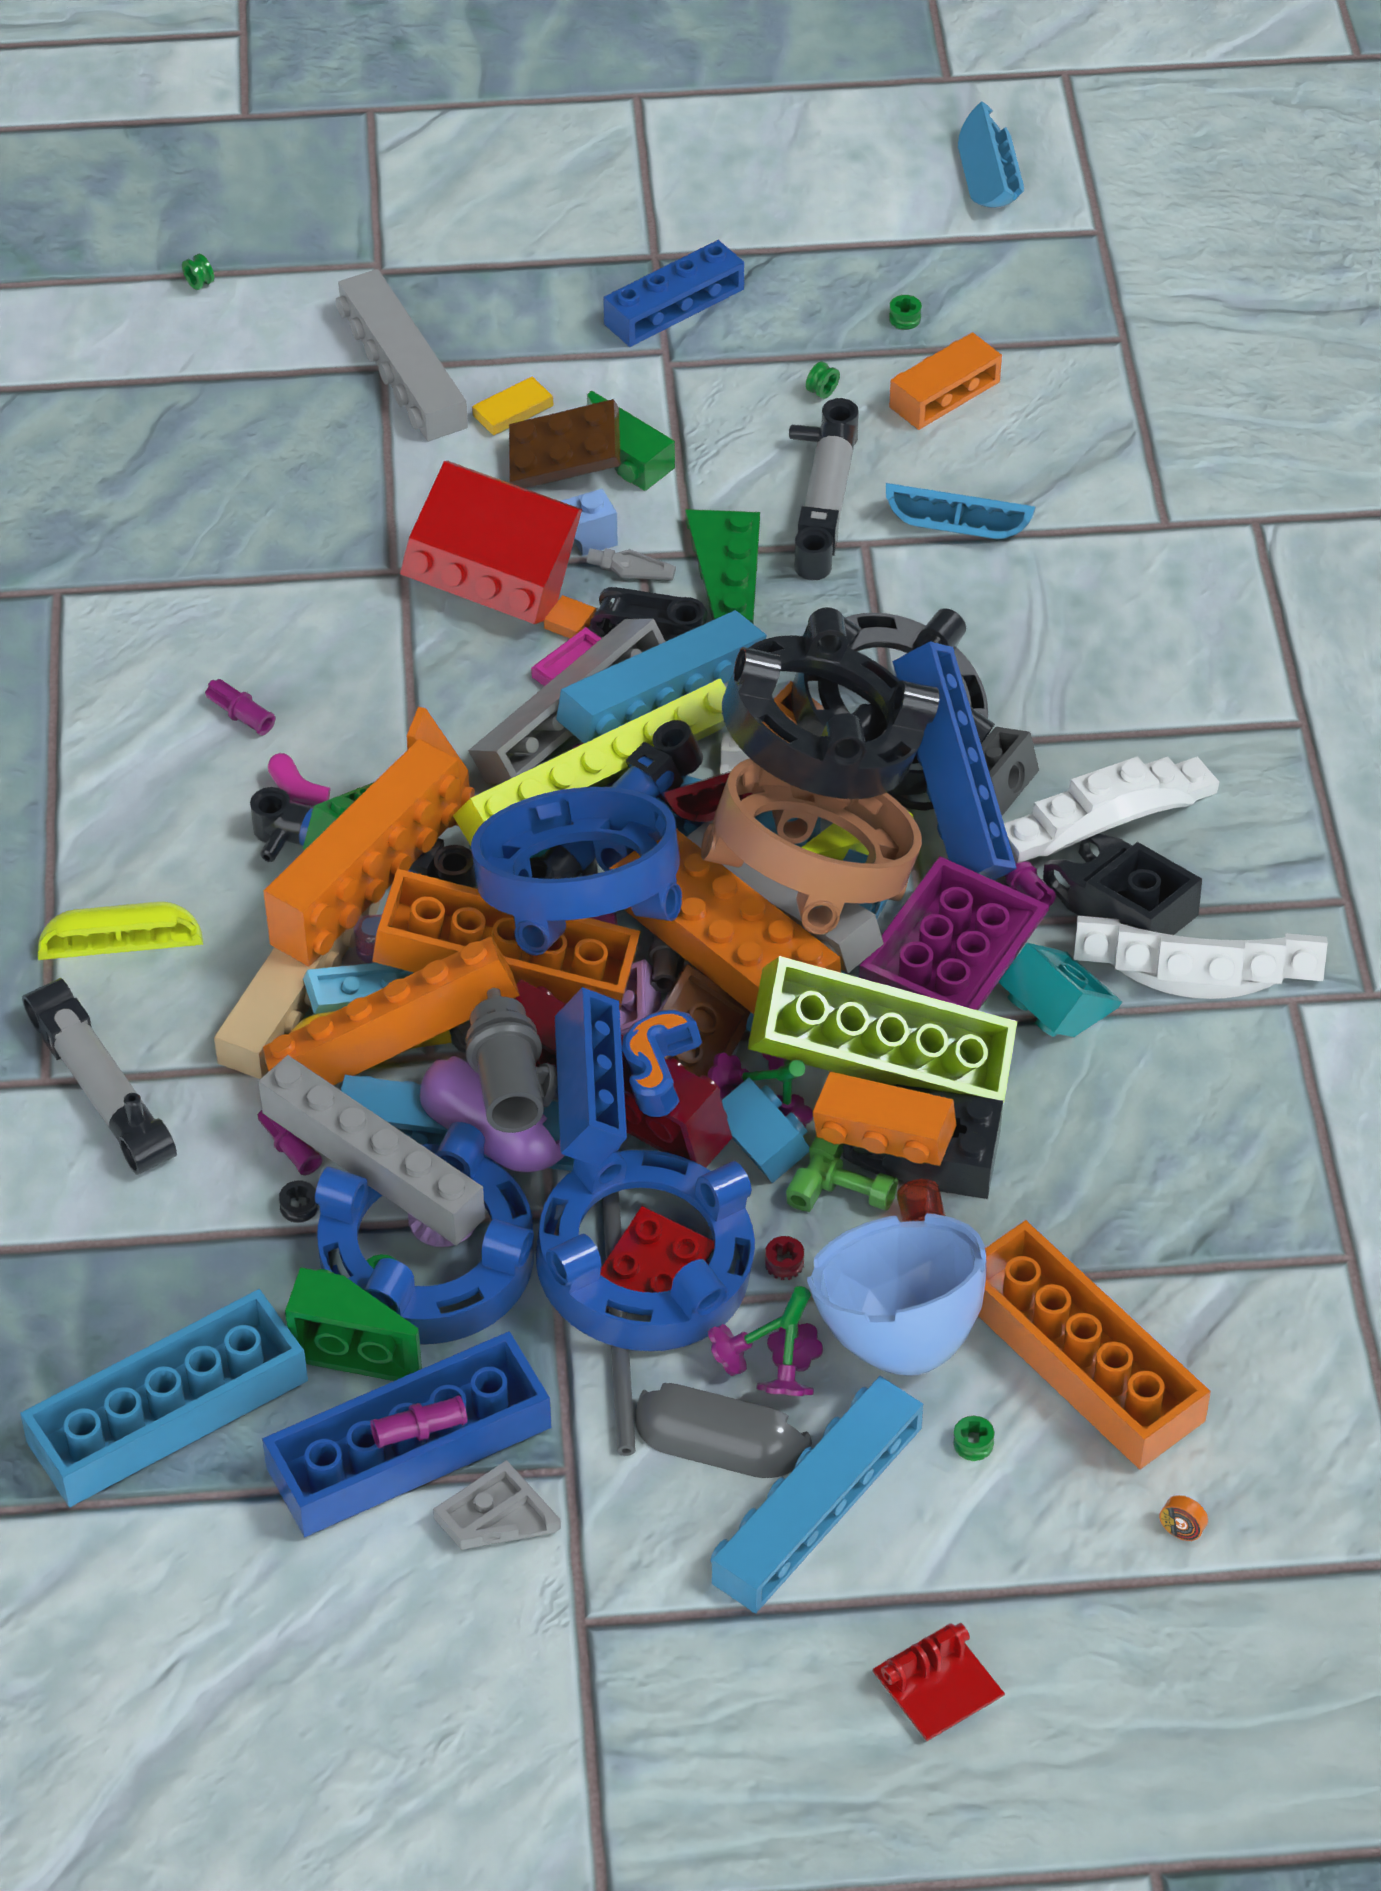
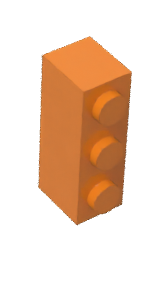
M972 332L891 379L889 407L916 429L920 430L998 384L1001 376L1002 354Z
M831 1071L813 1110L817 1138H822L832 1144L843 1143L864 1148L875 1154L886 1153L903 1157L919 1164L929 1163L940 1166L956 1127L953 1099Z

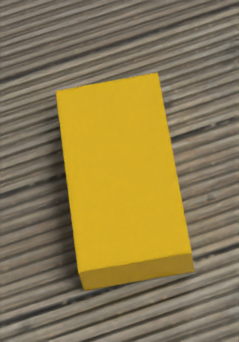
M531 376L473 405L472 415L494 436L508 429L509 424L524 421L554 406L553 396Z

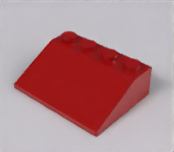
M444 461L409 536L400 574L529 623L537 624L543 622L559 599L582 509L456 463Z

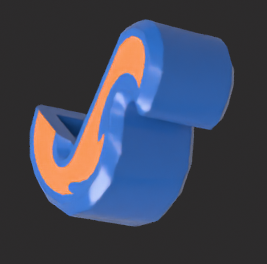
M663 1010L652 1013L632 1024L623 1036L622 1052L628 1071L631 1074L629 1079L631 1089L639 1109L648 1116H665L672 1112L679 1102L673 1086L674 1082L664 1057L681 1054L702 1044L697 1023L689 1013L677 1010Z

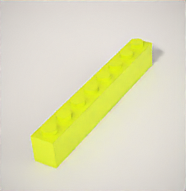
M721 678L470 798L453 817L471 846L477 829L492 815L514 803L558 790L604 787L618 780L629 769L625 760L643 742L654 747L653 735L666 722L672 720L686 722L690 726L696 741L721 730L725 726L722 715V699L726 687Z

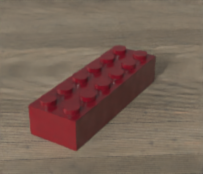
M521 979L516 984L520 996L514 999L524 1006L526 1016L536 1025L537 1034L541 1040L542 1052L536 1067H540L543 1063L555 1065L557 1068L555 1015L566 1004L556 999L545 987L538 986L536 988ZM621 1034V1043L623 1045L624 1035ZM622 1052L627 1133L661 1152L681 1156L707 1167L732 1139L727 1121L728 1116L724 1110L720 1089L717 1084L707 1076H696L687 1071L676 1059L667 1057L665 1062L672 1076L673 1086L679 1102L673 1111L665 1116H648L639 1109L629 1082L631 1074L628 1071Z

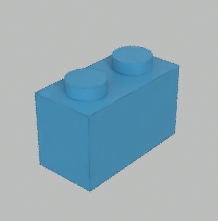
M749 1077L722 1100L724 1110L728 1116L727 1121L732 1139L771 1183H774L809 1153L810 1147L802 1137L808 1132L807 1129L792 1112L786 1117L781 1113L778 1107L782 1105V1102L767 1085L760 1089Z

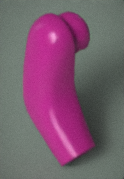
M278 753L270 758L267 766L268 772L277 786L289 795L291 801L314 806L329 800L331 788L305 780L300 775L289 755Z

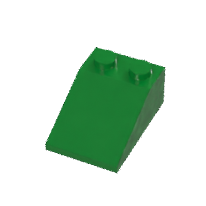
M300 1267L285 1309L288 1329L304 1350L307 1365L390 1381L398 1380L422 1369L419 1329L344 1275L335 1274L326 1269L312 1270Z

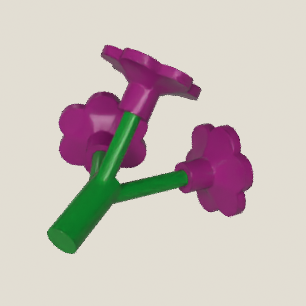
M726 1053L715 1055L714 1066L709 1069L708 1077L719 1087L721 1100L749 1077L752 1081L777 1078L783 1083V1095H776L782 1102V1105L778 1107L781 1113L786 1117L792 1112L805 1128L806 1124L812 1122L813 1110L809 1106L804 1105L803 1097L792 1094V1080L805 1073L806 1065L802 1061H790L762 1053L763 1057L769 1061V1070L749 1072L746 1068L741 1069L740 1059L736 1055L728 1056Z
M796 1286L783 1315L748 1334L741 1332L733 1336L731 1330L724 1324L709 1329L708 1335L712 1342L711 1351L716 1361L723 1365L724 1370L730 1376L745 1372L747 1364L744 1359V1351L752 1348V1342L779 1328V1331L770 1334L767 1339V1346L773 1352V1363L778 1367L777 1379L770 1382L757 1383L756 1389L770 1394H785L789 1396L814 1395L813 1388L795 1381L796 1371L807 1370L811 1365V1360L818 1359L823 1353V1345L817 1339V1328L810 1323L799 1324L811 1297V1292L803 1286Z

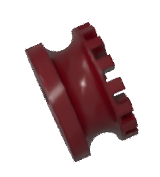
M790 1236L773 1238L765 1248V1268L768 1270V1274H773L776 1279L780 1277L781 1280H785V1278L791 1280L792 1276L796 1278L798 1273H801L802 1268H804V1247L802 1243ZM789 1252V1255H792V1260L785 1258L782 1262L777 1261V1254L783 1256Z

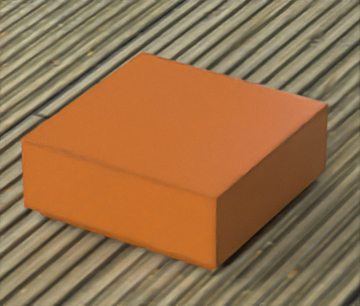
M562 595L544 619V629L570 639L585 627L588 628L590 626L591 618L596 612V608Z

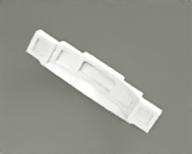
M1137 756L1073 778L1070 781L1068 791L1034 803L1032 814L1004 823L1016 863H1020L1037 856H1049L1082 840L1132 820L1172 808L1191 806L1199 799L1216 794L1220 782L1198 756L1174 764L1168 756L1144 764Z
M1078 916L1074 960L1110 963L1115 967V970H1119L1131 979L1165 993L1191 998L1219 999L1255 993L1274 984H1282V980L1285 978L1323 981L1328 941L1325 936L1285 933V937L1260 940L1201 939L1139 929L1121 924L1119 919Z

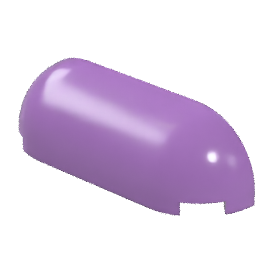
M455 1056L450 1057L447 1061L440 1060L439 1058L426 1071L420 1087V1101L424 1111L446 1129H449L450 1125L454 1122H465L476 1127L485 1137L484 1154L500 1165L514 1171L535 1172L553 1166L565 1156L560 1151V1140L555 1141L544 1127L543 1123L547 1120L544 1114L536 1125L525 1131L506 1133L494 1129L486 1118L479 1074L464 1060Z

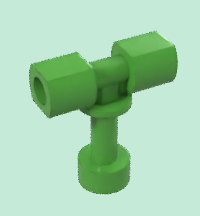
M816 1136L809 1148V1165L807 1168H798L786 1190L787 1204L798 1210L810 1212L823 1189L832 1192L836 1185L868 1195L870 1206L887 1211L895 1199L898 1189V1178L879 1173L874 1180L842 1169L843 1160L840 1157L843 1153L844 1144H832Z

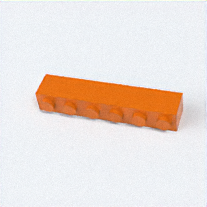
M492 936L481 941L472 942L462 950L442 960H435L427 964L423 969L403 979L393 980L386 987L368 996L354 999L347 1006L331 1014L315 1018L310 1024L296 1031L276 1037L271 1043L263 1046L268 1072L289 1055L334 1086L342 1082L345 1075L355 1076L470 1020L471 1012L479 1003L487 1000V992L491 988L499 989L502 997L514 999L520 996L513 972Z

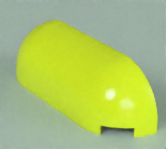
M158 901L74 909L55 916L44 927L38 942V960L203 945V936L195 917L182 906L171 902Z

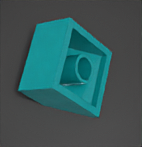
M1031 943L1025 944L998 982L1009 992L1007 996L1009 1001L1021 1010H1029L1037 1017L1035 1024L1042 1031L1053 1037L1057 1034L1075 1037L1118 1009L1122 1004V1001L1077 960H1074L1068 952Z

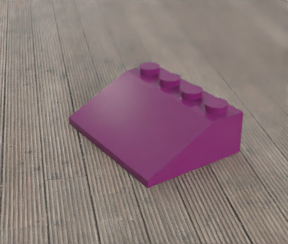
M939 856L882 934L884 944L860 964L859 978L979 1010L1049 911V905Z

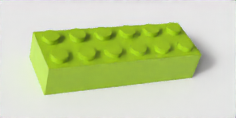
M779 956L762 968L748 1049L790 1061L800 1060L805 1065L883 1084H899L1004 1100V1103L1018 1021Z

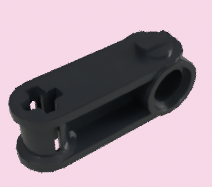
M608 587L600 593V607L592 615L590 625L596 634L604 637L624 619H654L664 640L668 641L706 624L708 612L703 603L695 598Z

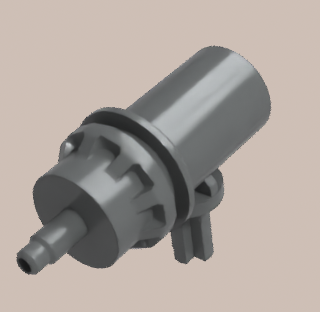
M491 988L487 992V1000L479 1003L471 1012V1027L468 1029L465 1039L467 1046L466 1058L469 1066L479 1074L488 1123L498 1131L516 1133L536 1125L543 1116V1107H548L553 1099L558 1100L557 1068L555 1065L543 1063L540 1067H536L542 1052V1044L537 1034L536 1025L526 1016L525 1008L519 1001L509 997H502L499 989Z

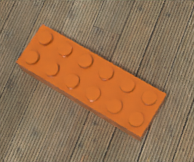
M418 739L269 884L263 892L270 945L308 967L321 955L327 954L332 948L334 941L346 929L353 928L358 922L360 915L372 903L375 904L382 899L386 889L393 883L397 868L409 871L411 864L423 852L430 851L437 838L448 827L451 828L457 824L453 815L461 808V781L459 779L458 759Z
M677 829L680 865L676 873V879L682 891V905L677 918L673 921L639 917L634 915L631 907L624 909L753 1014L756 1007L762 968L779 956L841 973L840 956L722 864L702 860L701 848ZM633 851L609 869L612 870L640 858V855Z
M397 868L377 929L372 962L415 973L435 960H442L462 950L472 942L481 941L492 936L512 970L516 984L522 979L536 988L543 986L556 999L565 1004L583 987L618 1000L619 1008L621 1009L641 931L592 918L566 920V930L545 953L531 955L522 950L516 942L514 916L490 906L480 896L478 889Z
M1027 1220L985 1248L986 1283L982 1308L978 1317L1139 1470L1206 1421L1211 1391Z

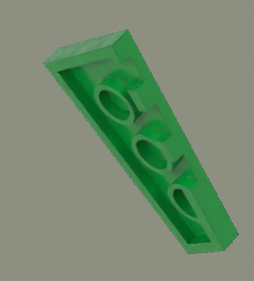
M685 509V521L687 529H689L691 534V543L698 560V569L705 586V595L712 620L736 610L754 624L760 512Z

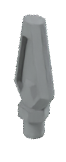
M590 548L587 557L588 564L601 566L602 570H613L621 578L673 580L676 566L631 549L615 553V550L607 548L604 551Z

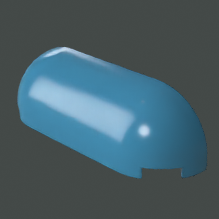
M981 101L968 115L961 128L958 149L971 199L984 207H1003L1015 201L1024 192V184L1012 138L1007 127L1000 130L990 117L993 110Z
M886 483V498L892 511L899 519L916 527L990 539H1005L1025 529L1033 518L1036 509L1035 506Z

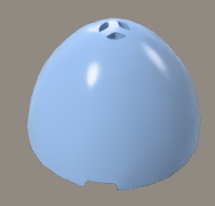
M926 1214L925 1221L900 1222L896 1215L888 1216L847 1230L830 1241L814 1257V1270L811 1276L807 1277V1282L822 1319L834 1337L859 1359L887 1373L905 1376L921 1375L936 1369L948 1361L967 1339L982 1308L986 1283V1250L980 1235L969 1224L955 1218L937 1214Z

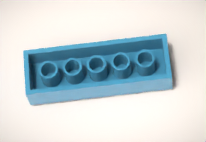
M258 1289L21 1412L20 1416L26 1442L70 1508L307 1382L305 1353L265 1295Z

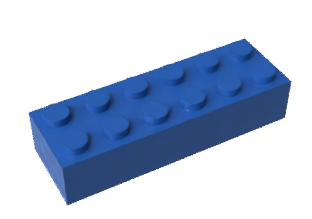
M508 1331L262 1438L266 1469L303 1536L307 1537L552 1428L550 1397L512 1334ZM458 1395L462 1398L467 1413L466 1424H459L429 1433V1438L421 1441L414 1437L377 1448L371 1431V1420L408 1411L409 1405L416 1403L426 1406L452 1399Z

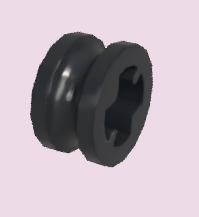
M303 1180L292 1181L282 1187L279 1193L282 1216L294 1223L305 1222L314 1217L318 1211V1204L315 1202V1187ZM299 1197L306 1198L307 1205L302 1206L299 1203V1207L291 1206L292 1198H295L296 1201H299Z

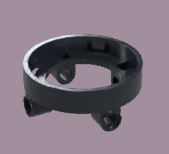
M830 607L820 608L810 615L803 636L772 637L759 641L749 648L742 647L735 661L733 674L722 699L723 719L733 740L752 761L768 773L792 786L814 794L839 799H865L879 796L897 787L905 778L921 745L924 730L927 724L933 721L937 713L939 690L937 687L899 680L876 661L847 647L848 639L842 613ZM780 671L817 676L851 690L883 712L886 720V731L877 739L865 742L861 720L850 713H841L830 718L821 737L806 731L791 721L780 710L772 697ZM764 721L769 728H767L762 722ZM897 748L902 752V758L896 761L886 763L883 760L894 753Z
M947 608L940 609L926 625L906 617L887 613H861L844 617L848 639L847 647L856 651L883 647L909 653L928 642L953 647L978 736L982 744L995 723L988 719L986 693L976 670L966 656L957 648L966 632L965 621L957 612ZM796 672L791 692L792 709L796 724L806 731L821 737L830 718L837 714L850 712L841 698L838 684L817 676ZM808 681H818L819 697L824 710L816 709L809 691ZM866 703L861 704L852 713L862 722L865 742L877 739L886 731L885 716L876 706ZM897 748L894 753L883 760L886 763L896 761L902 758V752ZM916 755L912 764L919 763ZM908 770L903 781L887 793L905 796L927 793V782L923 770Z

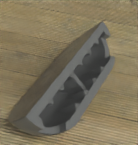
M663 1383L660 1390L647 1392L644 1389L639 1396L635 1409L637 1431L641 1438L655 1450L753 1477L775 1478L792 1472L795 1469L799 1456L806 1448L812 1445L810 1434L807 1431L800 1433L787 1423L789 1415L781 1411L684 1385Z

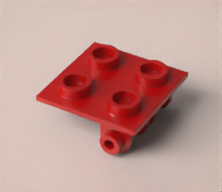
M641 1206L603 1264L600 1275L618 1286L633 1291L650 1293L670 1291L675 1275L685 1265L698 1259L705 1260L709 1265L710 1261L708 1258L714 1250V1241Z
M962 1623L957 1625L947 1624L918 1643L887 1659V1661L872 1670L926 1741L931 1740L1005 1696L1004 1691L966 1645L965 1642L970 1639V1635Z

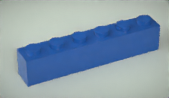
M928 642L892 661L896 677L899 680L937 687L939 690L937 713L933 721L928 723L924 730L921 745L916 753L917 760L923 768L927 782V795L933 804L938 821V834L944 842L949 861L995 880L1016 870V863L954 649L951 646Z

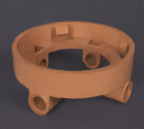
M749 758L737 764L729 774L713 822L705 830L701 845V858L705 861L738 868L745 862L773 881L798 891L796 902L802 924L808 932L820 935L832 931L837 926L844 903H875L887 899L900 901L905 894L908 878L919 854L922 837L914 818L888 793L865 799H839L814 794L776 778ZM745 793H753L752 795L744 798L742 801L738 796ZM772 810L778 835L763 826L755 817L763 812ZM820 817L842 827L855 836L867 848L869 855L865 863H854L816 854L795 844L801 843L811 836L817 819ZM791 818H798L795 821L787 822ZM823 905V906L820 907V908L812 909V908H814V907H816V906Z

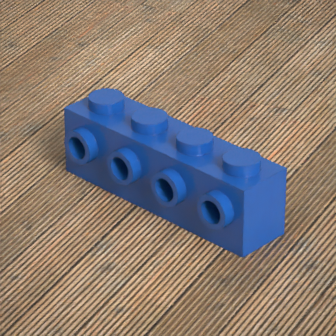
M718 239L604 296V325L628 347H632L744 290L745 262Z
M582 987L555 1015L560 1151L565 1156L599 1167L612 1153L618 1151L621 1144L627 1139L620 1008L618 1000Z

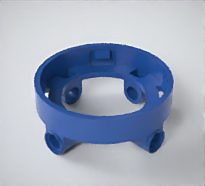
M581 787L548 792L521 800L498 811L488 818L473 836L471 851L478 892L490 906L514 916L516 942L528 954L541 955L545 953L565 932L566 920L597 917L629 907L632 908L635 916L668 921L675 920L680 912L682 891L676 879V873L680 865L675 818L671 810L664 803L650 795L612 787ZM578 841H593L596 861L601 869L605 871L575 878H532L529 857L557 845ZM633 851L640 855V858L612 870L609 869Z
M465 1122L452 1123L441 1144H421L483 1186L484 1206L492 1220L483 1239L482 1260L468 1273L455 1280L433 1286H415L412 1271L405 1264L390 1258L380 1259L374 1269L369 1265L358 1245V1231L367 1210L383 1195L368 1186L366 1178L328 1166L322 1172L315 1192V1202L320 1206L317 1239L321 1269L341 1275L337 1264L330 1269L329 1263L330 1251L338 1248L343 1266L350 1276L348 1279L419 1329L420 1344L424 1345L459 1340L478 1333L494 1324L519 1300L527 1287L534 1265L533 1220L527 1198L519 1184L507 1171L485 1157V1137L482 1132ZM477 1293L482 1298V1300L453 1312L441 1314L439 1310L440 1307L459 1303Z
M651 1150L616 1151L599 1167L574 1159L573 1170L552 1190L541 1213L536 1246V1267L539 1281L546 1297L557 1312L572 1326L593 1339L615 1347L635 1351H665L688 1346L709 1336V1329L722 1324L725 1325L735 1314L745 1297L755 1251V1236L751 1219L745 1208L747 1198L750 1197L752 1192L747 1173L736 1161H731L710 1171L706 1167L684 1157ZM631 1188H651L674 1194L695 1207L707 1221L714 1240L713 1257L709 1265L703 1259H698L685 1265L675 1275L670 1291L639 1292L618 1286L600 1275L601 1257L591 1238L586 1234L579 1235L581 1222L595 1203L612 1193ZM562 1214L558 1236L554 1235V1232L558 1222L557 1219ZM736 1243L740 1260L737 1259L735 1272L731 1274L729 1271L733 1262ZM609 1306L632 1314L651 1315V1321L642 1322L617 1317L606 1313V1307Z

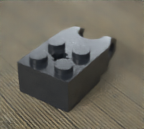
M1096 834L1080 841L1078 853L1086 863H1073L1068 860H1049L1044 864L1043 881L1049 888L1054 890L1057 897L1068 910L1079 916L1119 919V923L1175 935L1199 915L1202 878L1139 842L1132 846L1122 839ZM1089 843L1098 847L1099 855L1097 857L1091 851ZM1054 870L1058 871L1070 886L1066 887L1059 883L1054 875Z
M899 1084L892 1085L953 1099L956 1127L940 1166L929 1163H914L906 1158L886 1153L861 1154L853 1149L856 1146L844 1144V1159L877 1175L884 1173L898 1178V1180H903V1186L988 1199L1001 1132L1004 1100Z

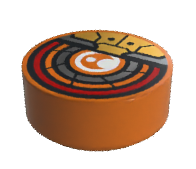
M1177 1495L1170 1497L1159 1514L1163 1527L1171 1535L1185 1541L1197 1540L1208 1524V1516L1204 1508L1198 1502L1186 1496Z

